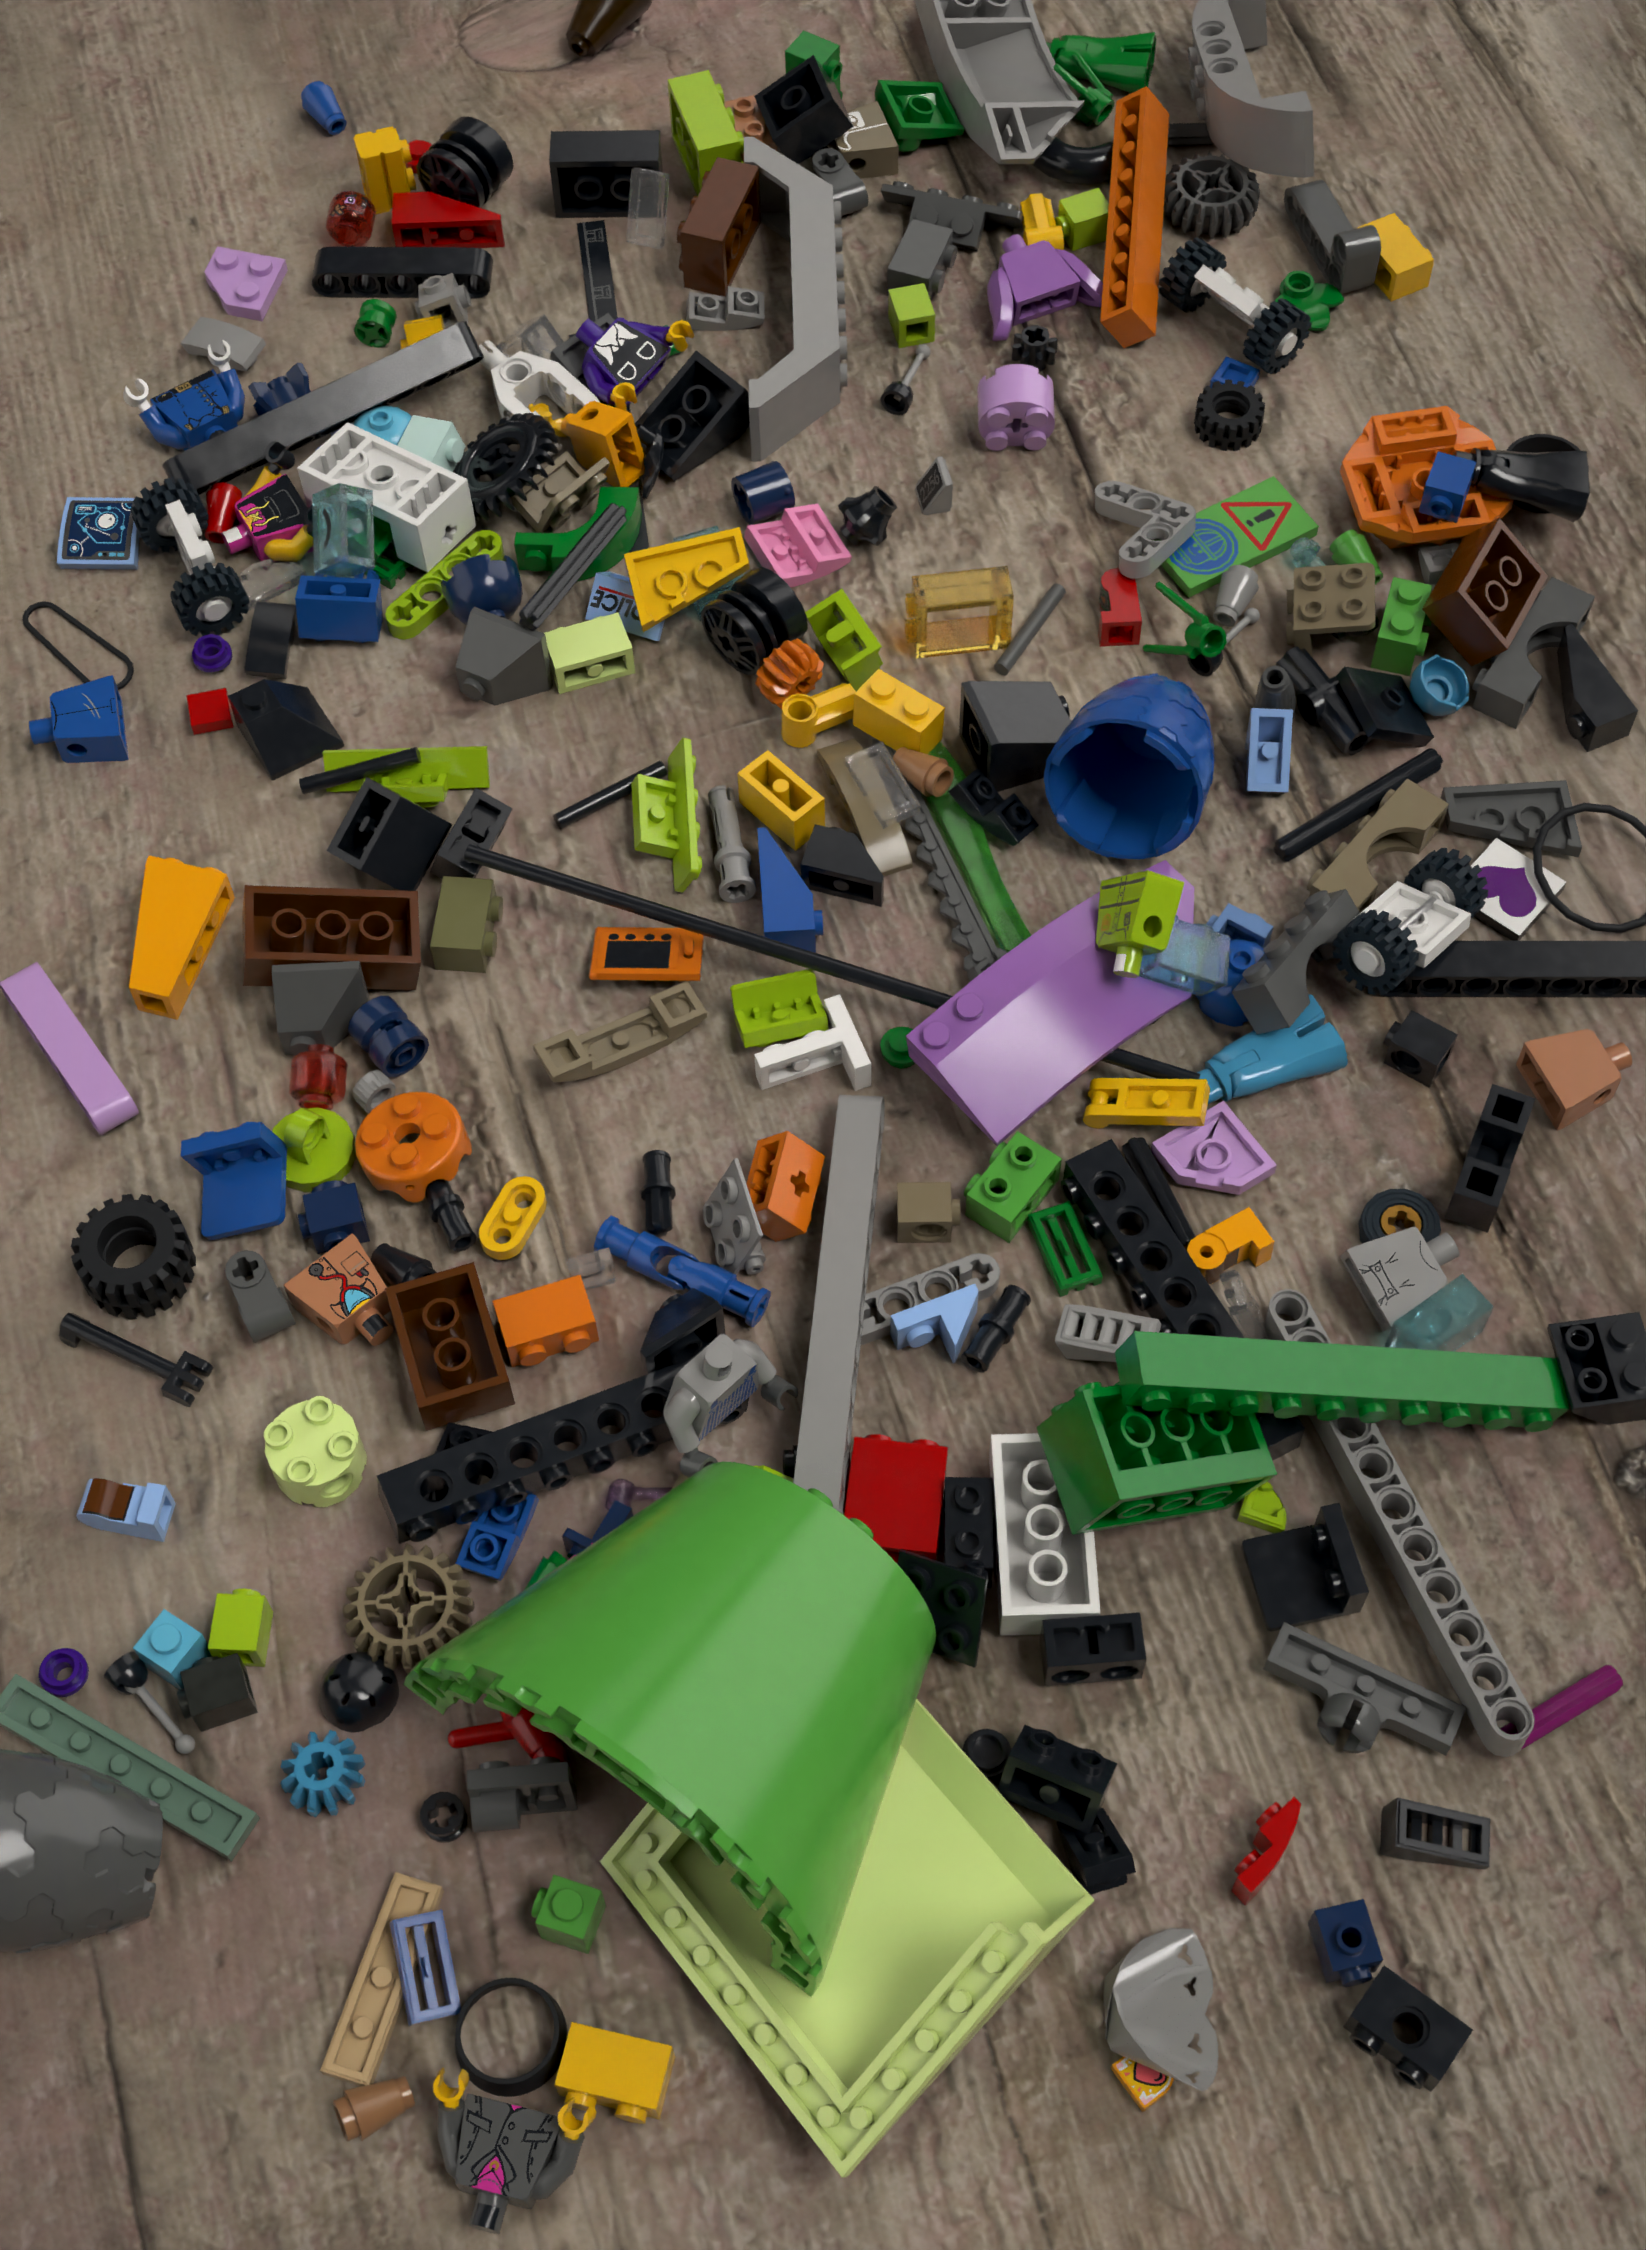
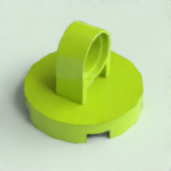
M319 1107L300 1108L286 1115L273 1127L272 1132L287 1147L286 1186L288 1188L302 1192H311L313 1190L312 1187L327 1181H341L350 1172L356 1159L355 1138L347 1121L334 1111Z

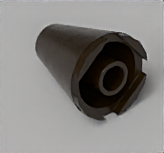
M579 0L566 32L570 49L582 57L594 56L644 14L651 6L652 0Z

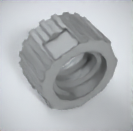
M374 1070L360 1078L353 1088V1099L369 1113L380 1103L393 1097L396 1087L380 1070Z

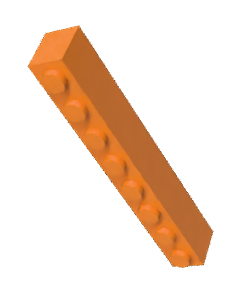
M1147 86L1116 100L1100 323L1123 348L1156 335L1170 114Z

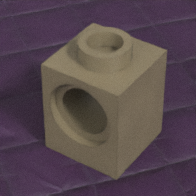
M951 1182L897 1183V1243L951 1242L952 1226H960V1199H951Z

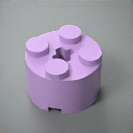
M1025 364L1001 366L995 369V375L987 380L985 375L978 384L977 395L978 428L981 436L985 439L986 447L993 451L1003 450L1007 446H1024L1028 450L1042 449L1046 445V439L1052 434L1055 427L1052 379L1048 375L1047 379L1039 375L1038 368Z

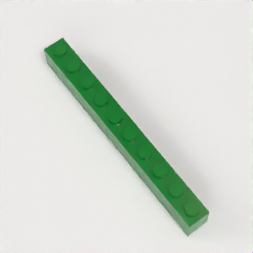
M1134 1331L1115 1351L1123 1405L1142 1406L1146 1411L1184 1408L1193 1414L1221 1410L1230 1411L1235 1416H1247L1257 1412L1274 1413V1416L1277 1418L1311 1415L1317 1416L1322 1421L1347 1417L1359 1418L1363 1423L1401 1420L1404 1425L1438 1422L1443 1423L1445 1427L1449 1428L1474 1424L1484 1425L1488 1430H1497L1511 1426L1525 1427V1430L1528 1432H1539L1552 1427L1553 1422L1569 1410L1556 1358Z

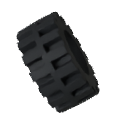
M1225 380V384L1217 381L1213 382L1212 388L1206 386L1203 389V394L1200 393L1197 400L1194 420L1196 434L1200 433L1199 439L1202 442L1208 440V446L1215 448L1216 445L1221 446L1220 450L1227 451L1228 447H1232L1233 451L1240 450L1241 445L1247 448L1251 446L1252 440L1256 441L1259 438L1263 424L1265 402H1262L1263 397L1260 392L1255 394L1253 386L1250 385L1246 388L1244 387L1245 382L1238 380L1237 384H1232V380ZM1231 412L1240 417L1228 419L1220 416L1219 413Z

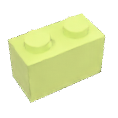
M619 613L599 616L589 621L545 632L551 674L559 694L635 673L633 648Z

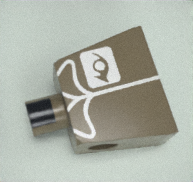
M871 102L847 111L854 127L822 149L830 148L839 151L854 173L860 178L898 174V144L878 102Z

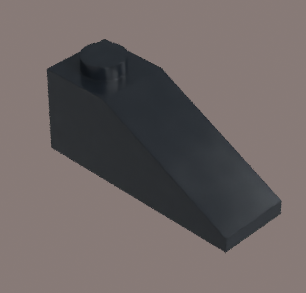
M1574 625L1565 626L1557 650L1565 723L1570 735L1578 740L1584 749L1589 752L1629 736L1638 710Z

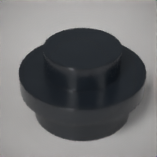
M981 1729L968 1736L962 1750L987 1779H993L1003 1774L1011 1752V1746L1006 1737L998 1731Z

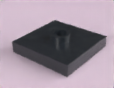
M1346 666L1336 675L1368 738L1426 746L1434 738L1421 711L1413 701L1412 695L1402 676Z

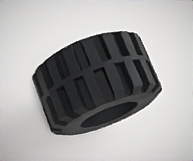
M132 1194L122 1195V1201L116 1203L111 1198L103 1202L105 1207L100 1211L93 1208L87 1214L90 1219L88 1223L80 1222L76 1228L79 1237L72 1238L71 1248L74 1255L71 1258L80 1280L94 1303L100 1309L105 1307L107 1312L113 1316L118 1317L123 1311L127 1319H137V1315L140 1312H144L147 1318L156 1315L154 1309L163 1306L164 1310H167L173 1306L171 1299L174 1296L182 1298L187 1292L184 1282L192 1283L195 1274L192 1267L196 1266V1256L192 1250L194 1248L175 1210L170 1211L168 1204L159 1199L154 1203L151 1196L141 1194L138 1200H134ZM137 1245L155 1246L152 1254L143 1263L131 1268L113 1267L116 1259L125 1250Z

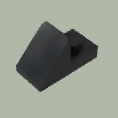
M1104 1808L1100 1809L1090 1834L1059 1821L1056 1822L1073 1876L1090 1895L1124 1885L1128 1880L1127 1875L1136 1872L1132 1853Z

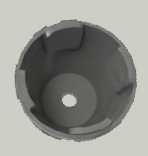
M0 1749V1952H16L17 1954L67 1946L102 1933L109 1934L147 1919L150 1916L156 1891V1884L147 1881L153 1880L154 1872L159 1867L162 1848L163 1815L160 1810V1804L125 1786L112 1776L97 1772L90 1767L41 1753H25Z

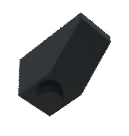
M815 824L801 861V878L809 890L881 907L884 901V876L856 834L846 832L838 827H824Z

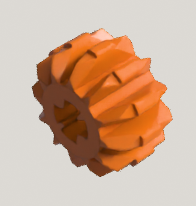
M798 638L791 642L786 640L778 649L773 648L772 654L769 657L763 659V666L756 672L758 677L755 684L760 689L761 694L772 704H776L782 709L783 702L789 696L794 694L807 695L811 690L815 689L816 682L822 678L823 673L821 671L823 670L824 663L807 643H803Z

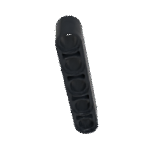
M329 246L323 247L316 253L312 286L318 294L331 298H419L418 285L423 284L425 280L432 276H445L453 273L458 285H465L470 299L482 298L490 292L493 258L488 251L474 247Z

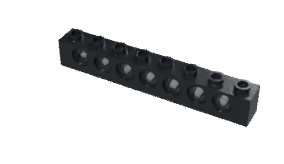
M1112 1139L1065 1161L1061 1188L1066 1199L1072 1205L1077 1203L1084 1214L1083 1219L1087 1231L1093 1239H1100L1107 1249V1259L1111 1268L1117 1275H1124L1131 1286V1297L1139 1310H1146L1151 1318L1159 1319L1161 1322L1160 1333L1245 1338ZM1109 1194L1113 1196L1115 1199L1103 1200L1100 1199L1097 1195ZM1130 1228L1138 1234L1129 1236L1123 1234L1120 1230ZM1148 1263L1156 1264L1162 1270L1150 1271L1144 1268L1143 1265ZM1178 1299L1186 1306L1177 1308L1169 1305L1166 1301ZM1257 1413L1260 1417L1258 1422L1272 1460L1300 1446L1305 1427L1297 1416L1277 1418L1274 1416V1413Z
M694 1357L377 1475L379 1498L398 1543L401 1544L409 1540L413 1542L426 1540L432 1537L440 1528L453 1523L459 1525L470 1523L478 1519L487 1510L500 1505L502 1507H512L522 1502L529 1494L542 1489L549 1491L559 1489L569 1483L571 1478L587 1472L592 1474L603 1472L613 1466L615 1461L631 1455L634 1457L645 1456L653 1452L658 1445L673 1440L664 1420V1415L659 1418H651L645 1415L644 1412L654 1409L663 1413L676 1374ZM749 1397L720 1424H728L740 1418L747 1411ZM606 1426H616L622 1431L611 1435L602 1432L601 1429ZM564 1442H571L576 1444L578 1448L572 1451H563L557 1446ZM518 1459H529L534 1462L532 1466L527 1468L517 1467L513 1463ZM477 1475H483L491 1479L483 1485H475L468 1481ZM432 1492H440L446 1496L438 1502H430L424 1499L427 1494Z

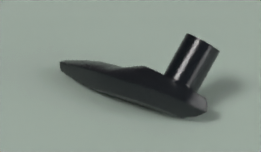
M639 423L636 429L640 442L647 446L644 456L645 469L642 498L647 499L661 468L664 440L659 429L653 432Z

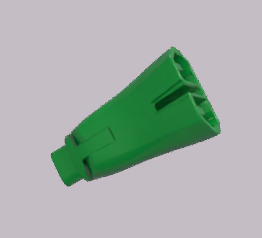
M1155 32L1109 38L1063 35L1061 38H1053L1052 43L1046 42L1055 63L1059 64L1073 77L1089 80L1073 58V54L1078 52L1103 84L1129 93L1149 85L1156 51Z

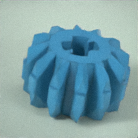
M330 1729L323 1742H320L317 1734L310 1731L307 1738L310 1745L303 1748L299 1743L292 1742L290 1748L296 1759L282 1760L281 1768L288 1776L281 1780L280 1784L285 1793H292L290 1802L294 1808L299 1809L307 1805L309 1815L317 1817L323 1805H326L329 1813L337 1816L339 1808L336 1802L343 1799L347 1804H354L356 1798L350 1788L364 1787L365 1778L358 1771L365 1766V1760L361 1754H354L356 1746L350 1738L339 1742L336 1731ZM328 1767L326 1771L327 1778L318 1781L320 1777L319 1769Z

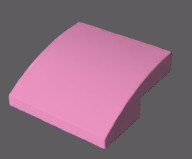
M819 504L786 508L781 520L747 525L744 534L746 542L761 566L781 577L790 588L826 576L847 565L852 559L850 552Z

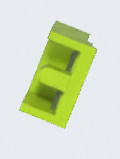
M843 589L835 592L805 612L815 636L846 682L850 683L854 690L857 691L880 669L879 666L883 665L878 653L882 647Z

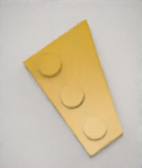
M740 527L624 554L643 632L750 569Z

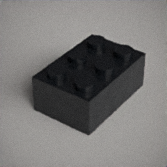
M660 130L551 131L549 166L556 218L663 217L664 179Z

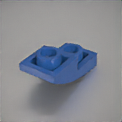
M529 1494L522 1502L512 1507H502L500 1505L482 1513L478 1521H472L456 1564L460 1565L462 1569L501 1581L514 1559L539 1502L537 1495Z

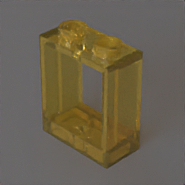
M1008 566L912 576V592L905 593L907 618L911 617V619L904 620L906 642L914 643L916 659L1006 649L1011 643L1014 595ZM989 606V616L927 622V613Z

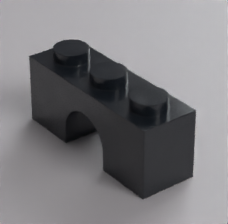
M1492 1084L1445 1218L1488 1233L1511 1172L1510 1168L1536 1098Z

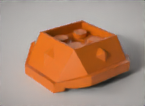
M1448 406L1372 416L1364 427L1363 433L1342 460L1340 469L1360 530L1373 533L1390 549L1429 543L1441 546L1446 541L1463 539L1464 536L1499 518L1502 519L1512 509L1514 500L1480 493L1477 491L1476 485L1474 488L1470 487L1457 523L1419 513L1425 484L1438 451L1453 455L1455 450L1471 453L1473 448L1496 450L1493 440L1475 426L1460 420V415Z

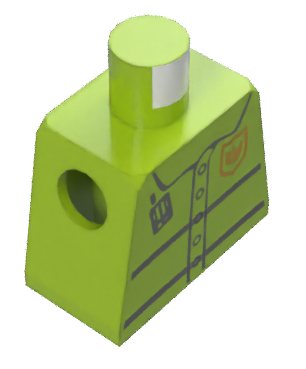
M1149 870L1101 881L1096 944L1099 948L1116 953L1113 970L1115 975L1138 978L1142 957L1165 951L1170 939L1184 882Z

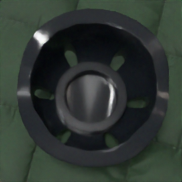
M367 1652L347 1653L334 1660L323 1674L319 1688V1704L325 1717L337 1728L351 1733L364 1731L383 1722L391 1714L399 1698V1685L394 1670L384 1666V1658L380 1655L376 1662H372V1657L367 1655ZM344 1698H348V1703L346 1705H342V1701L344 1700ZM372 1698L376 1704L375 1707H372L370 1705V1700Z

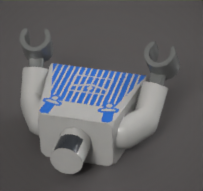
M720 1334L679 1370L674 1378L663 1409V1415L678 1452L684 1453L680 1462V1471L689 1478L707 1465L717 1462L716 1458L698 1451L697 1447L700 1441L752 1395L759 1385H762V1398L780 1410H785L784 1406L780 1403V1398L785 1391L795 1398L798 1397V1389L779 1375H776V1368L762 1349L753 1341L744 1339L732 1341L727 1335Z

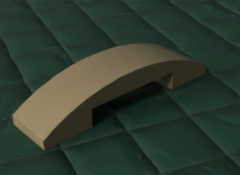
M853 738L817 749V756L830 785L835 784L860 842L882 875L887 876L913 868L910 852L892 803L873 763L860 743Z
M685 981L649 996V1006L579 1036L575 1034L573 1029H570L534 1044L533 1050L552 1082L585 1079L616 1070L660 1050L696 1027L707 1018L708 1012L688 981Z

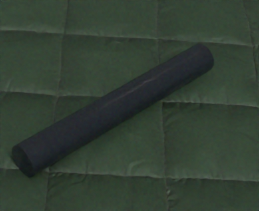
M414 747L300 778L299 784L302 793L308 794L421 763V756L418 748Z
M658 761L553 814L557 826L562 829L631 794V783L637 774L658 779L666 776L667 770L664 764Z

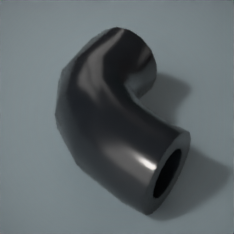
M1056 137L1032 165L1048 177L1070 184L1091 185L1110 181L1113 143L1107 142L1093 147H1076L1066 144Z

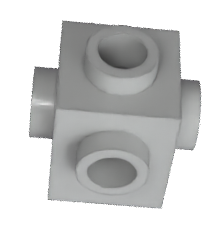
M453 273L445 276H432L425 280L423 284L418 285L419 301L415 302V308L419 318L442 314L445 329L463 321H466L468 324L467 307L471 306V299L465 285L459 286Z

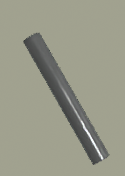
M1054 583L996 662L994 668L999 674L1007 675L1061 601L1066 593L1062 585Z

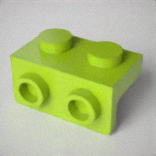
M811 969L744 982L730 987L735 1022L745 1048L753 1046L765 1047L776 1041L795 1037L803 1038L806 1034L813 1031L829 1030L827 1015L818 995L816 976Z

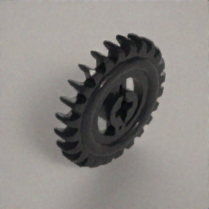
M517 413L512 415L511 418L508 416L504 417L498 425L495 423L488 426V431L480 432L477 435V440L471 441L467 445L468 450L463 453L453 473L468 480L476 521L479 520V515L484 520L489 521V509L496 516L502 517L499 509L502 502L510 510L514 511L515 507L511 502L512 496L516 495L527 502L523 487L531 486L533 489L539 490L532 477L540 474L542 477L548 478V474L541 467V464L546 462L551 466L555 465L554 460L547 452L558 453V449L554 445V443H558V438L552 425L541 415H534L533 413H524L522 415ZM518 444L520 445V450L513 452L508 446ZM488 475L492 481L480 482V476Z

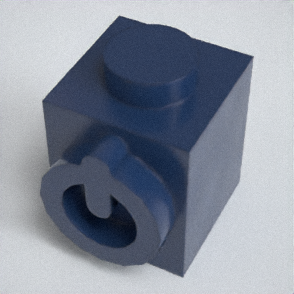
M327 1181L314 1187L311 1193L302 1195L305 1212L298 1214L304 1240L312 1238L317 1254L328 1252L352 1233L360 1243L370 1241L362 1202L355 1182L347 1184L343 1181Z
M1364 1899L1314 1910L1308 1926L1326 1984L1341 1980L1343 1987H1352L1372 1980L1371 1973L1376 1972L1383 1961V1957Z

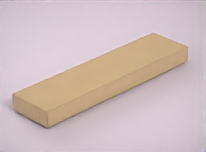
M395 1872L320 2069L323 2075L357 2086L374 2084L404 2002L389 1922L394 1919L438 1910L444 1894L442 1886ZM431 1923L423 1925L426 1940L431 1929ZM406 1928L405 1931L414 1973L418 1964L412 1930L411 1928Z

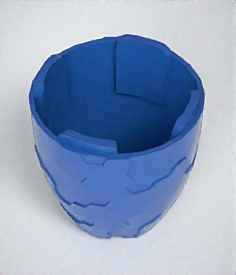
M1155 673L1126 679L1099 693L1086 703L1064 729L1046 761L1044 772L1045 793L1052 812L1057 819L1056 822L1060 827L1088 850L1107 858L1140 860L1158 857L1176 849L1189 838L1202 815L1213 781L1215 763L1214 741L1210 721L1199 697L1183 682H1176Z

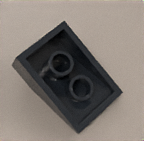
M696 350L637 420L635 426L640 423L653 432L656 429L660 430L664 440V454L660 470L675 481L738 440L750 426L749 392ZM641 443L645 456L647 446Z

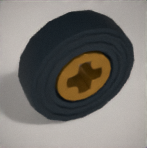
M1388 1189L1377 1193L1364 1206L1358 1223L1360 1241L1363 1244L1396 1233V1228L1393 1225L1395 1221L1402 1220L1404 1227L1407 1229L1416 1226L1424 1240L1428 1242L1441 1234L1439 1215L1433 1204L1421 1194L1408 1189Z

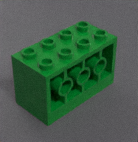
M1092 1382L1078 1387L1074 1390L1075 1396L1072 1399L1051 1409L1052 1415L1036 1427L1072 1535L1228 1509L1277 1475L1255 1413L1247 1416H1235L1230 1411L1211 1410L1206 1413L1193 1414L1184 1408L1146 1411L1142 1406L1123 1405L1120 1382H1117L1114 1386L1102 1387L1101 1382Z

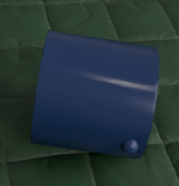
M772 461L732 478L731 488L733 497L742 517L749 525L759 523L783 513L786 508L795 506V495L790 479L782 465L777 461Z

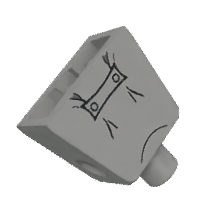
M1415 1226L1351 1247L1340 1258L1380 1328L1385 1332L1448 1283L1447 1277L1440 1266L1460 1256V1253L1453 1238L1447 1232L1426 1242L1419 1229Z

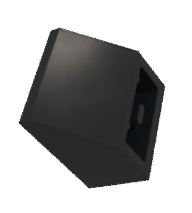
M366 777L326 851L397 890L416 891L453 824L386 786Z
M1640 1312L1548 1325L1547 1330L1572 1413L1606 1425L1646 1420V1331Z

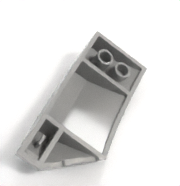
M915 0L929 53L938 78L943 84V89L960 123L964 126L970 138L999 165L1033 164L1082 108L1085 100L1079 101L1066 81L1054 71L1053 66L1056 63L1041 31L1032 1Z

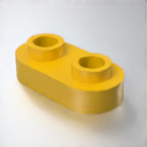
M521 1176L510 1180L502 1188L479 1228L482 1249L489 1257L497 1260H507L518 1255L525 1246L545 1212L547 1205L545 1191L539 1181L531 1177ZM522 1201L532 1202L531 1205L526 1208H520L517 1206ZM502 1236L510 1238L507 1243L499 1244L496 1242Z

